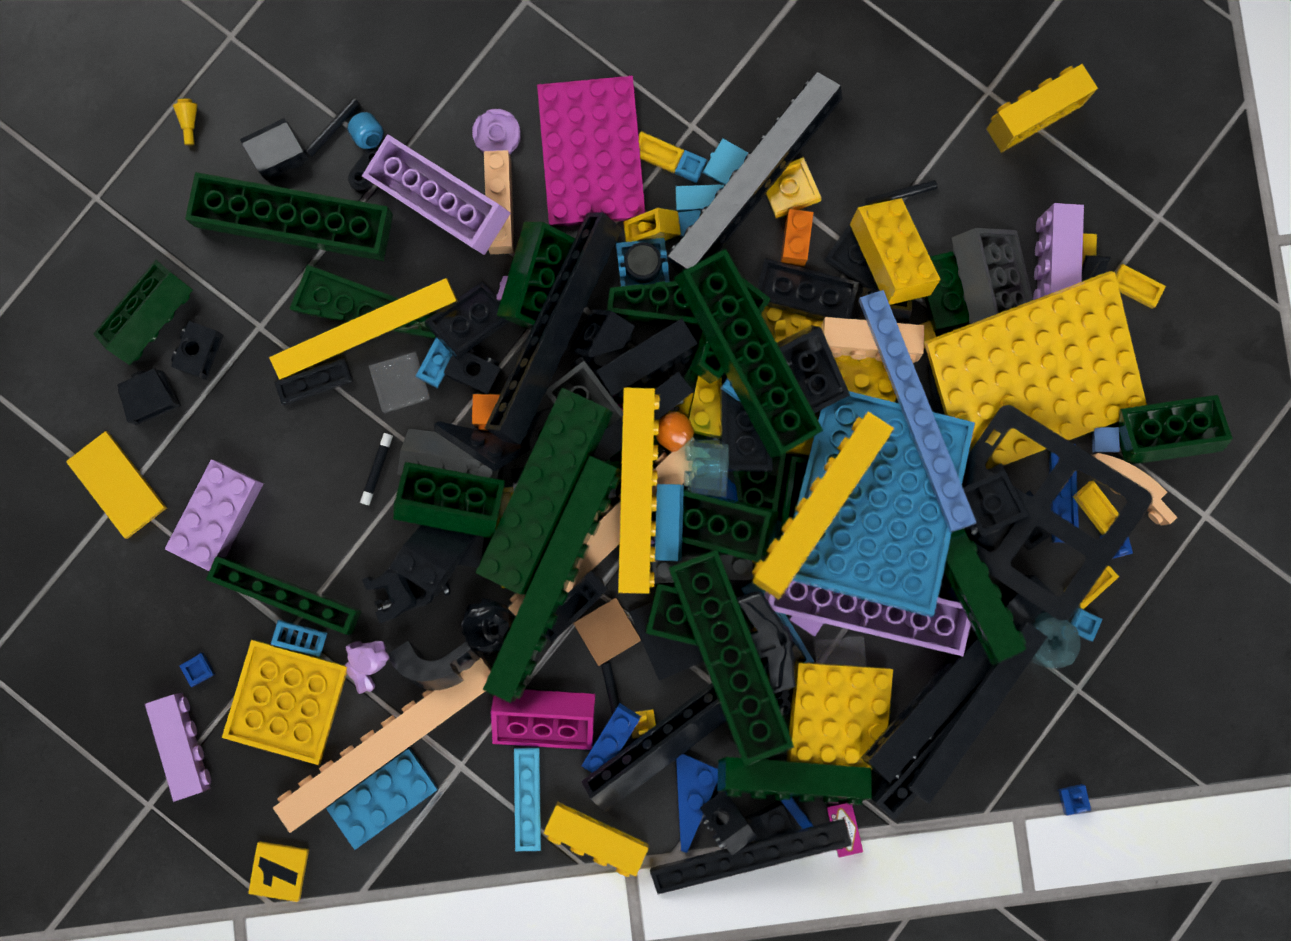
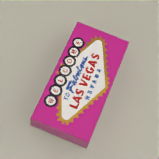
M847 802L826 806L830 822L845 819L852 840V846L836 850L837 856L840 858L862 853L863 848L853 806L847 805Z

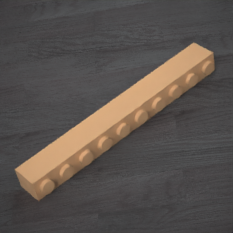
M692 437L678 451H671L668 455L664 452L658 457V460L654 461L657 465L653 468V471H657V484L682 485L711 456ZM652 486V496H657V486ZM621 500L614 506L610 503L605 513L601 512L602 518L599 520V529L595 536H590L587 545H590L588 553L584 559L580 558L576 567L579 568V572L574 582H569L566 588L567 592L572 590L589 571H592L619 545ZM515 593L509 599L512 603L508 609L515 616L525 595Z
M484 656L480 657L481 659L475 662L471 668L460 672L464 681L447 689L426 690L422 693L424 698L418 703L413 700L402 708L404 713L399 717L390 716L381 723L383 727L376 733L371 730L361 737L360 740L363 743L356 748L353 745L349 746L339 753L342 757L335 763L330 760L319 768L321 772L314 778L309 775L298 783L300 788L294 793L288 790L277 798L280 803L274 806L273 809L288 831L291 833L483 694L485 692L483 687L492 670Z

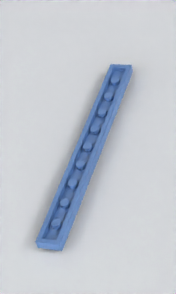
M882 290L860 297V306L949 532L974 525L976 520L885 292Z

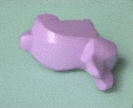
M356 641L346 646L348 662L345 666L347 667V674L355 682L357 692L362 694L365 691L370 692L374 690L375 684L369 675L378 672L390 658L386 652L384 642L361 643V641Z

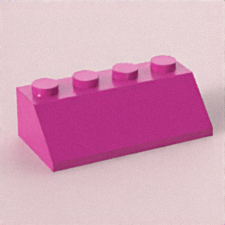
M524 690L521 698H516L511 703L494 695L491 709L493 744L591 750L593 747L595 694Z

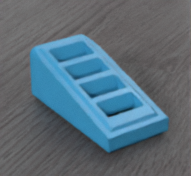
M278 620L271 645L320 657L327 633ZM284 627L289 628L285 642L280 641ZM297 630L298 635L295 644H290L293 631ZM303 633H308L305 646L301 647L300 643ZM313 635H316L318 639L314 650L309 649Z

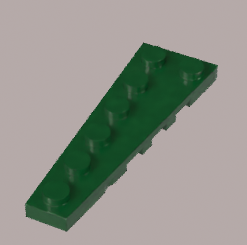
M307 265L290 310L297 313L349 322L399 298ZM437 312L427 314L391 331L436 339V336L425 325V320Z

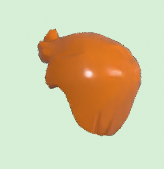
M669 412L659 419L658 435L655 436L663 447L669 451L676 452L691 440L694 435V429L687 416L679 412Z

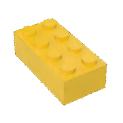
M1083 64L1075 68L1072 66L1067 67L1059 73L1060 77L1055 80L1048 78L1038 86L1039 89L1036 91L1028 90L1017 98V102L1013 104L1007 102L997 109L998 113L991 117V123L986 129L1001 153L1084 105L1098 87Z
M902 198L858 207L850 226L880 291L884 290L889 305L930 296L941 279Z

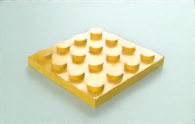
M251 640L222 738L316 765L321 764L346 679L347 667L328 660Z
M795 662L796 687H793L789 729L794 747L787 751V762L871 768L861 757L888 728L893 669Z

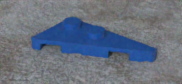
M683 753L676 759L680 843L681 851L687 853L704 814L700 807L710 800L717 784L718 768Z

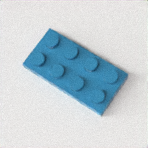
M409 748L326 809L351 846L356 850L439 788L412 749Z

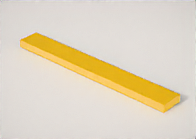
M445 278L269 358L279 380L458 300L448 278Z

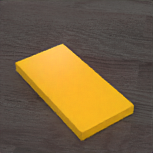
M107 431L103 432L66 461L125 539L131 537L167 509Z

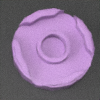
M490 109L486 111V113L476 119L473 125V139L477 148L483 154L484 151L508 150L509 154H511L519 144L521 133L519 124L510 112L503 109Z

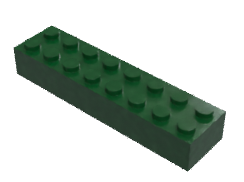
M195 172L185 216V220L196 228L384 261L393 214L388 206Z
M724 249L677 275L674 279L770 457L782 455L822 432L823 429L727 250Z
M564 388L561 389L476 571L477 574L519 595H526L589 456H594L614 412Z
M714 550L670 567V576L743 765H749L794 747L718 551Z

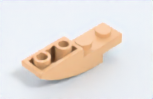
M1101 453L1092 455L1144 487L1152 494L1153 502L1147 511L1149 512V518L1154 523L1169 525L1178 518L1161 500L1168 492L1148 474L1113 456Z

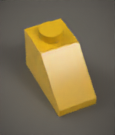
M656 208L623 221L626 242L664 238L666 241L681 235L678 211Z

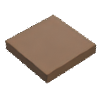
M617 598L573 623L598 666L641 641Z

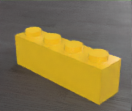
M557 802L543 833L547 835V839L557 845H560L561 842L571 846L570 850L582 856L584 853L593 856L594 862L602 866L610 864L616 867V872L626 877H630V874L635 877L637 876L649 849L648 843L560 802Z

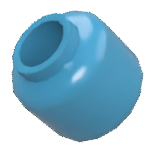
M358 113L348 123V133L360 148H374L381 142L384 134L383 128L371 113Z

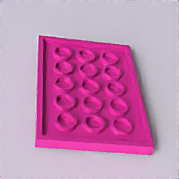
M633 76L538 84L549 225L552 227L582 225L587 213L603 212L614 222L626 221L645 213Z

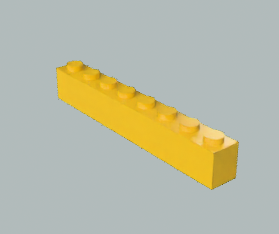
M624 388L618 593H649V587H654V572H650V562H655V547H651L650 544L651 536H656V521H651V511H656L657 496H652V486H657V471H653V460H658V445H653V435H658L659 420H654V410H659V394H655V389Z
M867 412L864 418L860 416L857 418L851 428L854 433L850 438L844 437L837 448L840 453L836 459L831 456L823 468L827 471L823 478L817 477L809 490L812 491L810 497L808 499L803 497L795 510L799 513L795 519L789 518L781 529L784 535L779 541L777 539L773 540L767 550L770 555L766 561L760 560L752 572L755 574L754 584L778 600L781 598L890 437L894 427L870 412Z

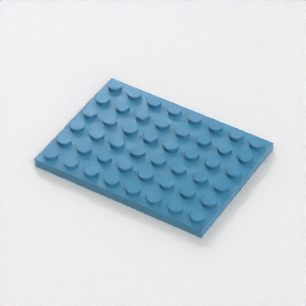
M849 391L850 396L820 410L818 421L823 431L814 436L797 506L803 497L806 499L812 494V491L809 490L817 477L823 478L827 472L823 468L831 456L836 459L840 453L837 449L845 436L850 438L854 433L851 428L859 416L864 418L867 412H870L894 427V429L792 581L933 617L952 532H949L899 403ZM932 412L962 485L975 422ZM795 511L794 519L799 512Z

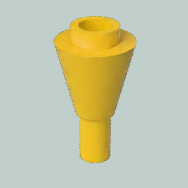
M178 99L177 103L173 104L181 129H183L185 145H194L193 129L198 104L192 103V99Z

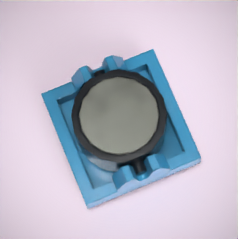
M664 238L616 243L621 286L647 285L663 281L670 282Z

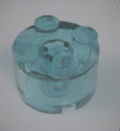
M1054 617L1036 619L1034 627L1045 634L1047 639L1031 661L1036 665L1049 668H1062L1071 665L1080 651L1081 643L1078 629L1070 622L1060 621ZM1048 639L1054 640V644L1049 645Z

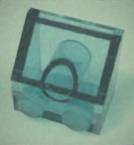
M690 440V446L686 445L685 460L689 461L688 471L684 472V486H688V490L691 493L726 497L728 444L720 440Z

